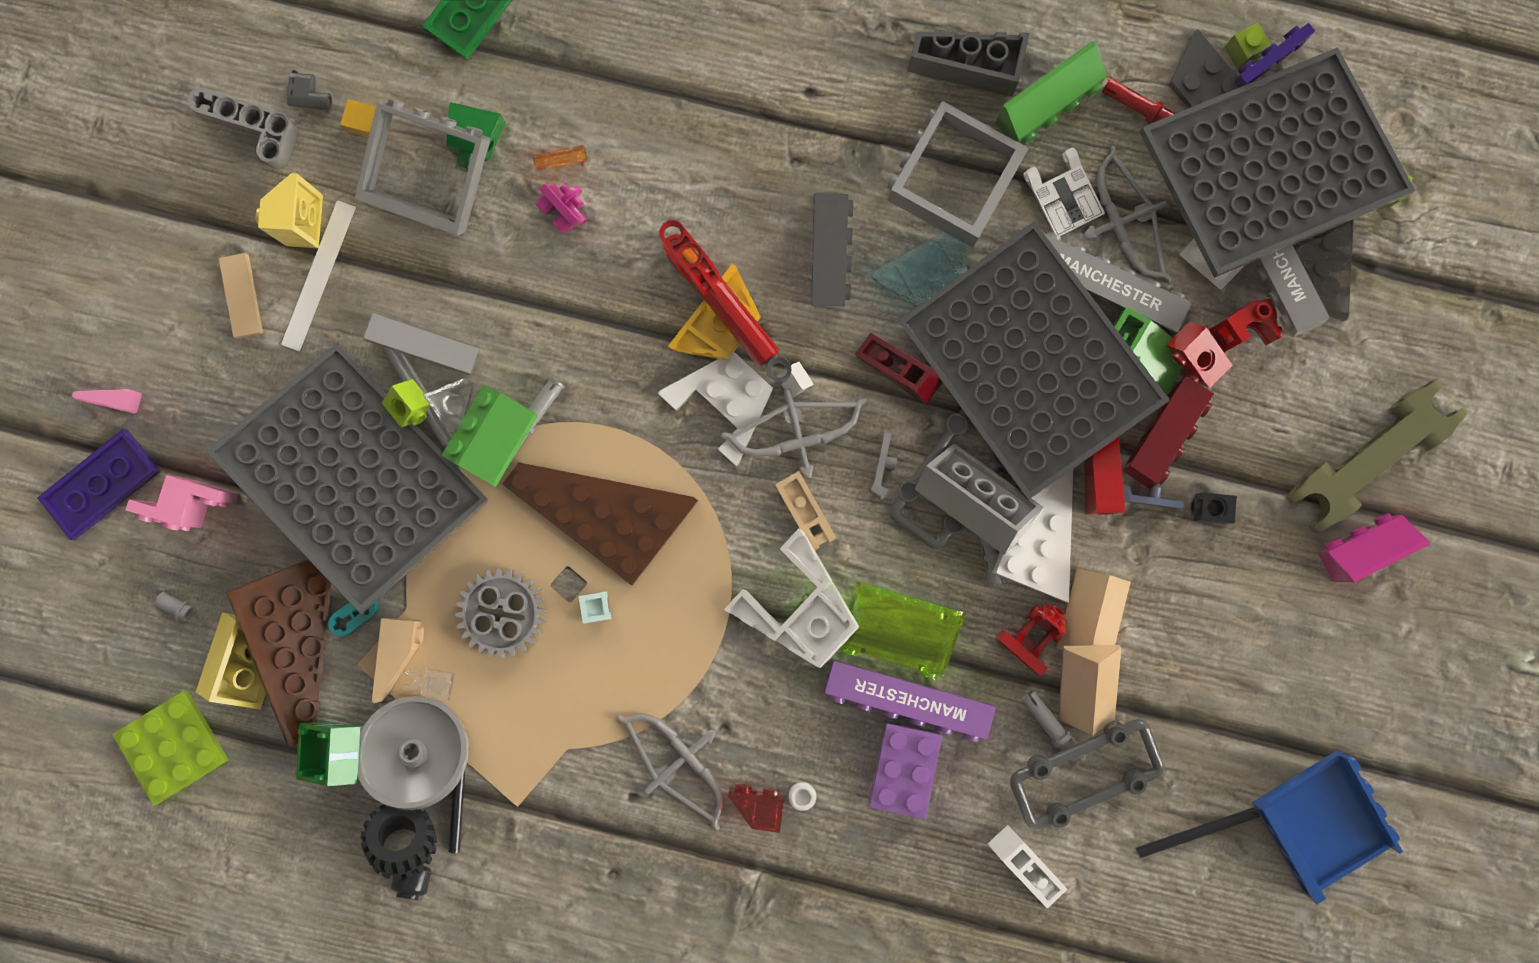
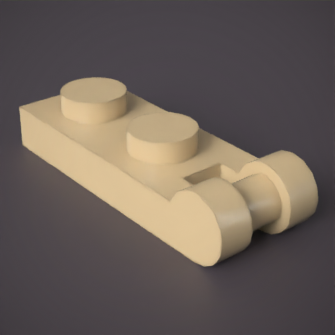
M799 471L775 484L796 524L805 533L815 551L820 548L819 545L826 541L830 543L837 539ZM819 524L822 531L813 536L810 528Z

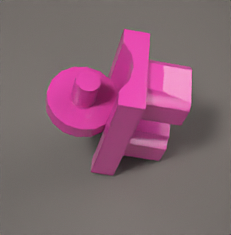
M566 183L560 188L556 184L551 186L544 184L539 189L543 194L536 202V206L545 214H550L555 208L561 213L553 221L554 226L561 233L568 232L574 226H582L587 221V218L578 210L584 204L578 198L582 193V189L579 186L570 189Z

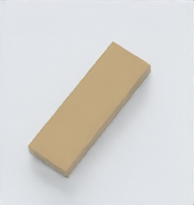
M242 253L219 258L233 338L240 339L263 334L249 255Z

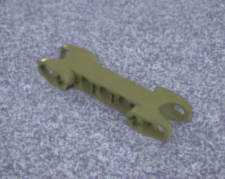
M1439 379L1431 380L1397 400L1390 408L1398 418L1336 468L1333 469L1327 461H1323L1301 477L1285 498L1290 503H1296L1308 495H1313L1319 500L1321 513L1310 526L1314 533H1320L1328 527L1347 519L1356 512L1362 504L1354 494L1415 445L1420 443L1424 450L1428 451L1452 435L1467 413L1463 408L1460 410L1456 409L1445 416H1440L1434 411L1432 399L1443 385Z

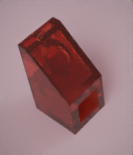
M736 784L735 788H729V799L751 829L780 833L785 795L779 794L780 790L763 788V792L754 791L752 786L746 784Z

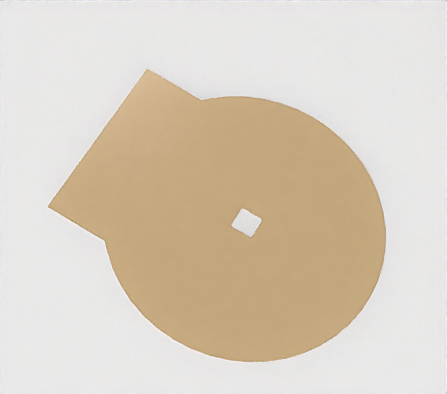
M556 422L536 425L534 428L536 431L533 435L529 434L496 487L458 466L457 468L483 493L488 502L406 574L407 608L399 616V619L421 621V627L424 628V637L389 694L395 699L410 696L427 697L437 700L451 709L460 719L467 733L469 742L467 763L517 807L567 749L601 746L629 737L630 734L625 724L617 721L616 717L618 715L629 717L644 713L661 720L678 707L704 677L714 660L723 639L729 613L724 610L731 602L732 571L729 550L721 524L705 493L680 464L658 447L623 430L600 424ZM520 462L692 496L698 502L634 585H631L507 489L502 483ZM567 566L571 567L587 582V585L572 602H568L551 587L552 582ZM497 568H502L504 576L508 569L514 570V577L519 573H524L523 582L532 579L534 581L530 588L541 589L535 595L536 598H545V601L539 604V608L546 609L547 612L539 614V618L545 620L546 624H537V628L542 634H532L535 644L525 642L527 650L524 652L516 647V656L513 657L509 654L508 650H506L505 658H500L498 651H496L493 657H488V649L479 654L478 644L473 647L468 646L472 639L471 637H461L466 629L457 628V625L463 622V618L456 617L455 614L462 612L463 608L457 606L456 602L465 601L460 592L470 591L466 584L467 582L477 584L475 575L480 574L485 579L486 570H491L494 576L496 575ZM490 588L485 593V600L489 604H493L497 599V594ZM607 591L612 619L583 624L578 596ZM517 594L512 598V607L516 610H520L523 607L524 600L520 595ZM480 605L477 607L479 611L498 614L499 620L501 617H513L518 620L525 619L524 615L504 612L502 608L490 609ZM482 616L479 619V628L483 631H487L490 628L488 617ZM509 622L505 627L506 634L510 637L516 636L518 632L517 625ZM378 642L357 664L373 680ZM645 721L630 723L635 734L653 725Z

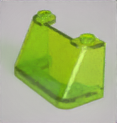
M855 581L847 607L859 628L841 646V652L856 657L858 652L915 668L922 671L921 676L937 680L938 675L944 677L966 613Z

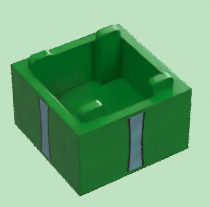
M331 721L299 723L296 779L323 786L357 784L360 727Z

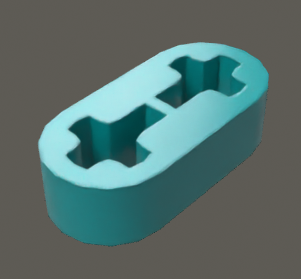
M376 601L368 608L369 614L363 612L357 615V610L349 602L330 617L328 621L330 631L336 636L352 634L378 614L379 603ZM351 616L352 619L346 623L347 629H338L337 625L340 623L338 618L346 619Z

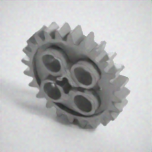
M497 568L496 575L494 576L491 570H486L485 579L480 574L475 575L477 584L467 582L466 584L470 591L460 592L465 601L456 602L457 606L463 608L462 612L455 614L456 617L463 618V622L459 623L457 628L466 629L461 637H471L472 639L468 646L473 647L478 644L479 654L488 649V657H493L496 651H498L499 657L505 658L506 650H508L509 654L513 657L516 656V647L524 652L527 650L525 642L535 644L532 634H542L537 628V624H546L545 620L539 618V614L547 612L546 609L539 608V604L543 603L545 598H536L535 595L541 589L530 588L534 581L532 579L523 582L524 573H519L514 577V570L508 569L504 576L502 568ZM490 588L497 594V599L493 604H489L485 600V593ZM517 594L524 600V605L520 610L514 609L511 604L512 598ZM480 605L490 609L502 608L504 612L524 615L525 619L518 620L513 617H501L499 620L498 614L482 612L477 607ZM482 616H486L490 620V628L487 631L479 628L478 621ZM509 622L517 625L518 632L514 637L506 634L505 627Z

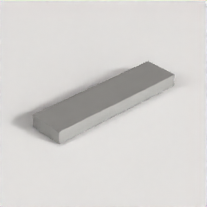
M372 313L363 337L364 341L469 376L472 373L479 353V348Z

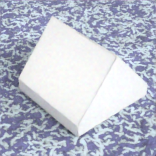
M800 362L791 365L790 378L781 384L784 390H790L792 398L814 385ZM785 368L776 377L781 378L785 376L787 369Z

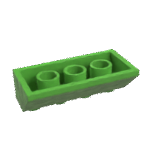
M1091 41L1003 105L995 122L1007 137L1018 143H1023L1025 146L1037 137L1036 132L1042 127L1046 130L1059 121L1058 116L1064 111L1067 114L1071 113L1081 105L1080 100L1087 95L1091 98L1103 89L1101 84L1107 75L1095 42Z

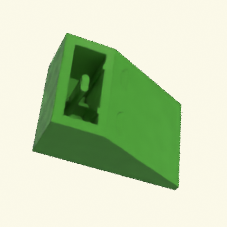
M1126 307L1119 312L1113 325L1167 396L1183 369L1171 358L1173 353L1167 344L1171 341L1172 337L1148 318Z

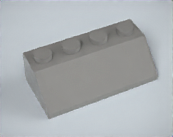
M952 444L926 465L915 487V490L927 500L933 502L949 516L955 518L971 532L981 537L1004 555L1020 540L1043 509L1042 505L1032 498L1028 500L1022 491L956 444Z

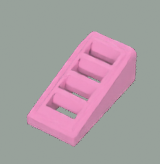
M129 389L73 392L72 397L83 402L135 414L138 411L142 393Z

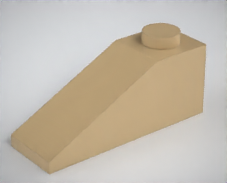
M389 617L381 618L372 703L385 701L417 651L418 644L422 643L424 628L421 627V621Z

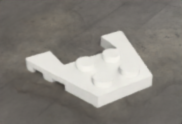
M734 352L728 360L717 359L660 390L658 394L677 411L697 391L737 428L735 430L737 431L761 417L773 387ZM755 427L736 437L737 441L744 447H747ZM728 439L718 448L735 466L740 463L743 454Z

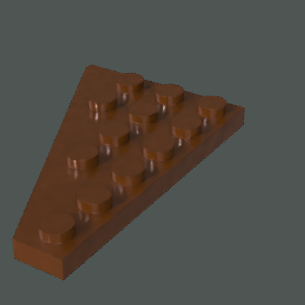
M520 462L502 483L507 489L631 585H634L698 502L692 496Z
M309 559L226 592L288 747L298 744L299 723L317 722L316 716L320 703L318 701L320 682H322L323 651L326 640H324L325 628L329 615V590L332 584Z

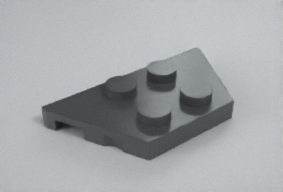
M1197 29L1192 34L1186 51L1182 55L1179 66L1169 85L1184 104L1191 108L1237 89L1238 86L1235 84V80L1238 77L1199 29Z

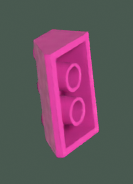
M1390 513L1375 518V524L1368 528L1363 525L1349 532L1351 536L1344 540L1336 538L1325 544L1326 549L1318 552L1333 582H1356L1430 545V543L1403 515L1391 516Z

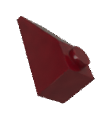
M872 333L868 335L855 353L856 357L925 404L930 401L943 383L932 368Z

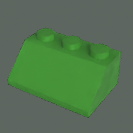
M484 384L441 456L496 487L537 419L538 414Z

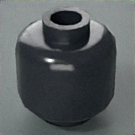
M423 866L424 870L421 873H418L417 869L412 871L414 877L407 879L406 874L401 875V880H395L393 877L391 889L397 893L396 897L418 901L419 896H424L427 893L431 869Z

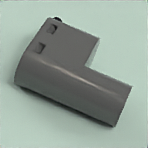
M292 70V73H290L287 89V104L289 106L330 110L332 107V96L330 93L315 92L316 79L314 74L298 73L296 70Z

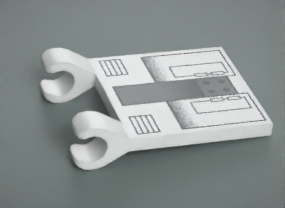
M1070 148L1062 154V159L1069 168V171L1043 184L1036 167H1032L1023 173V177L1031 188L1052 232L1058 236L1105 214L1084 172L1075 148Z

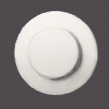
M806 782L796 783L789 791V802L797 810H808L815 804V789Z

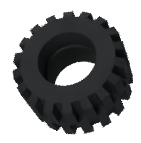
M383 804L379 806L381 810L378 813L374 810L370 814L371 821L365 820L363 824L365 831H361L362 849L370 866L372 865L373 870L377 874L381 872L382 876L387 879L393 875L395 880H401V875L406 874L407 879L414 877L412 871L417 869L418 873H421L424 870L423 864L429 865L432 861L431 854L436 853L435 843H437V836L432 820L426 810H400L389 806L386 807ZM406 829L415 833L411 844L402 850L391 851L384 848L387 837L397 830Z

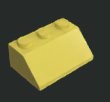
M291 173L260 199V208H257L255 216L258 228L285 246L319 248L323 195L301 176Z
M222 612L196 693L210 702L261 710L266 692L235 615Z

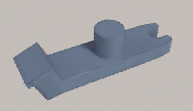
M1129 486L1123 487L1125 503L1172 509L1184 508V502L1160 499L1162 488H1150L1148 497L1132 495Z

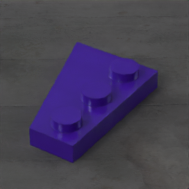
M1309 23L1301 29L1298 25L1283 36L1285 41L1279 46L1275 43L1271 44L1261 53L1263 58L1258 62L1254 63L1251 60L1240 68L1238 72L1241 75L1235 80L1238 88L1252 83L1266 73L1274 63H1280L1290 53L1302 47L1314 34L1315 30Z

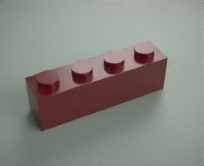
M1187 375L1177 381L1168 395L1169 402L1160 408L1122 471L1149 489L1158 484L1162 485L1170 474V471L1167 469L1172 461L1175 463L1183 454V443L1186 439L1190 440L1198 429V426L1195 425L1200 417L1203 418L1212 407L1209 401L1214 393Z

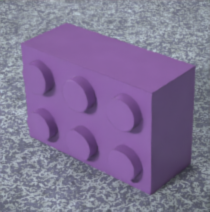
M884 720L868 800L870 808L926 819L942 735L939 732Z

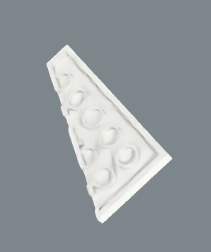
M1073 469L1032 497L1033 500L1043 506L1042 511L1020 540L1005 555L999 552L992 572L1065 603H1069Z

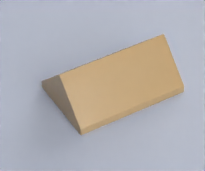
M1076 568L1069 593V603H1067L1064 613L1067 620L1065 627L1067 632L1057 642L1056 648L1063 650V646L1115 645L1130 582L1111 575Z
M1120 645L1063 646L1058 716L1060 721L1093 736L1115 719L1121 657Z

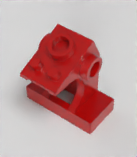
M1271 299L1253 300L1208 329L1223 352L1250 338L1251 335L1246 330L1248 328L1254 330L1265 345L1281 338L1280 333H1282V327L1278 326L1277 312L1272 305Z
M1047 602L1041 607L1035 605L1026 616L1029 620L1014 637L1005 630H1001L995 637L998 642L1038 676H1042L1048 669L1038 659L1039 655L1051 640L1057 643L1067 632L1065 629L1067 622L1065 614L1057 606L1053 605L1051 607ZM1036 624L1046 632L1037 644L1026 636Z

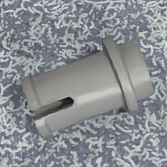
M165 592L160 593L154 602L155 608L174 616V620L178 622L181 620L187 621L193 613V607L190 606V602H181Z

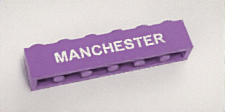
M835 659L832 660L824 688V693L829 694L828 699L844 704L845 699L856 702V708L871 711L872 707L883 710L882 715L898 719L899 715L909 717V723L925 727L926 722L936 725L935 730L951 735L953 730L963 733L962 738L974 742H979V738L988 739L996 709L992 704Z

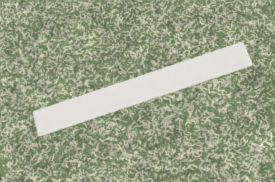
M341 201L336 202L281 345L297 351L301 350L356 209L355 206Z

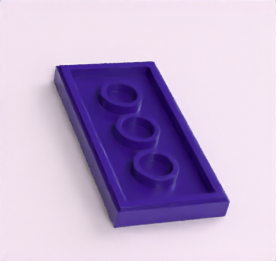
M122 429L38 496L37 499L70 540H76L161 471L128 429Z

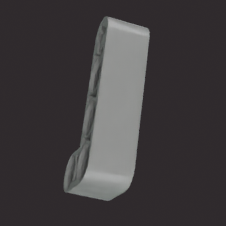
M203 88L194 89L189 93L187 98L188 106L200 117L260 136L256 147L257 156L273 169H280L287 165L298 135V129L294 122L285 114ZM211 103L213 108L205 104ZM234 108L233 114L226 117L227 111ZM260 115V120L252 125L253 118ZM286 123L285 129L277 133L278 127ZM277 149V154L273 158H269L270 151Z

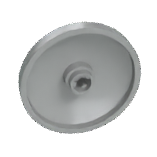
M403 697L382 706L367 720L360 732L358 778L362 786L377 801L400 810L422 809L442 800L459 783L467 766L469 742L462 722L446 705L427 697Z

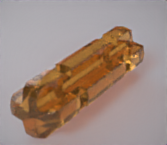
M584 145L574 146L571 150L564 148L549 151L547 155L539 153L533 156L534 165L537 170L547 169L548 166L557 167L572 164L575 160L576 162L587 160V152Z

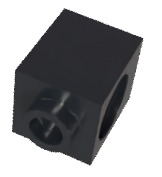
M1214 493L1196 494V497L1191 502V514L1194 515V521L1235 524L1237 496ZM1210 501L1217 505V513L1214 516L1207 510Z

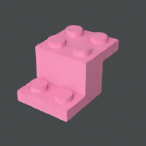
M166 475L157 503L129 499L126 511L136 513L134 518L138 520L162 523V527L172 530L190 531L191 527H202L208 505L226 508L227 503L237 504L240 494L189 478Z

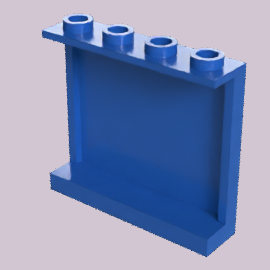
M1339 750L1252 802L1304 895L1316 905L1326 899L1322 892L1323 889L1390 848L1399 854L1403 852L1398 843L1400 840L1398 833L1385 820L1387 813L1378 802H1375L1372 796L1374 794L1372 786L1359 773L1361 770L1359 763L1352 755L1347 756Z

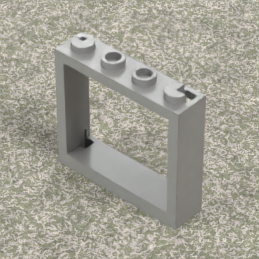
M389 98L387 102H377L354 199L454 235L465 233L490 138L482 135L483 131L478 128L466 126V129L458 127L456 126L457 121L450 118L440 117L439 120L430 117L431 112L421 108H414V111L404 107L405 103L399 100ZM393 115L475 143L456 217L375 189Z
M942 101L937 110L932 108L925 120V123L928 124L925 132L919 130L912 143V145L916 146L912 154L907 152L902 159L899 167L903 168L900 175L894 174L887 186L891 190L887 201L963 243L974 247L1029 148ZM941 121L1010 158L973 226L903 188Z

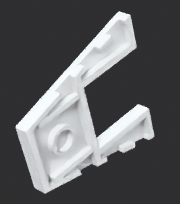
M798 529L780 550L817 586L814 592L782 626L744 589L739 592L724 610L738 617L749 626L761 631L772 640L779 642L816 667L821 668L859 628V625L805 533Z

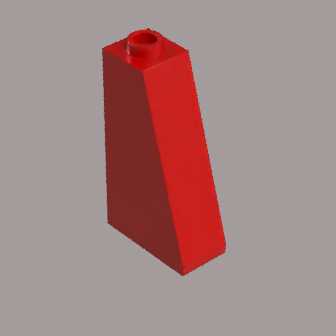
M1119 437L1084 461L1085 515L1125 513Z

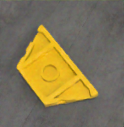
M732 263L722 276V279L758 322L761 316L736 266ZM703 300L668 347L675 352L728 360L740 344Z

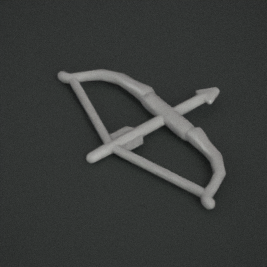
M1111 146L1109 148V155L1098 167L1097 175L1101 204L1105 206L1111 222L1097 228L1090 226L1084 233V237L1097 239L1098 234L1114 229L1121 243L1120 249L1126 255L1131 265L1144 276L1163 278L1168 283L1171 281V277L1165 273L1156 211L1166 208L1168 202L1163 201L1153 205L1116 157L1117 150L1115 146ZM1112 160L1145 202L1136 206L1134 213L1120 218L1115 204L1112 203L1104 182L1105 169ZM1135 219L1141 223L1152 219L1160 272L1147 270L1138 262L1123 224Z
M785 389V405L732 434L728 432L721 434V438L728 439L742 454L753 457L780 456L781 452L785 453L798 449L803 466L800 468V471L806 478H810L813 465H809L805 447L819 443L827 444L845 435L856 425L861 405L865 404L866 399L859 398L856 402H793L790 390ZM800 407L854 408L851 420L842 428L805 437L801 435L799 421L802 419ZM781 412L784 413L785 421L792 424L795 439L761 449L744 447L736 439V437Z
M644 713L629 717L618 715L616 717L617 721L625 724L653 779V782L644 789V793L650 794L659 786L709 820L712 828L718 831V820L724 805L721 789L714 780L710 770L704 768L703 764L694 756L707 742L709 744L712 743L715 731L710 730L701 733L702 738L688 749L677 737V733L658 718ZM645 721L653 724L670 741L671 746L681 757L671 766L663 765L655 772L630 723ZM686 762L696 774H699L713 791L717 804L713 816L667 786L675 779L674 771Z

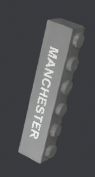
M1046 232L1045 236L1096 302L1117 312L1129 307L1154 322L1170 336L1179 332L1192 302L1185 300V295L1177 291L1168 292L1160 288L1161 285L1154 280L1138 278L1131 269L1125 267L1119 269L1111 265L1109 259L1099 255L1094 257L1085 253L1086 249L1077 244L1068 245L1062 242L1058 235Z
M1293 245L1254 261L1257 266L1255 268L1256 275L1261 283H1266L1270 291L1267 293L1268 298L1271 299L1274 308L1278 307L1282 315L1280 322L1286 332L1290 331L1292 336L1296 337L1325 324L1329 319V315Z

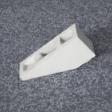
M1009 825L988 843L998 857L1046 908L1051 906L1067 890Z

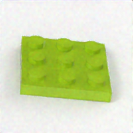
M188 690L182 691L112 734L153 806L160 804L229 761Z

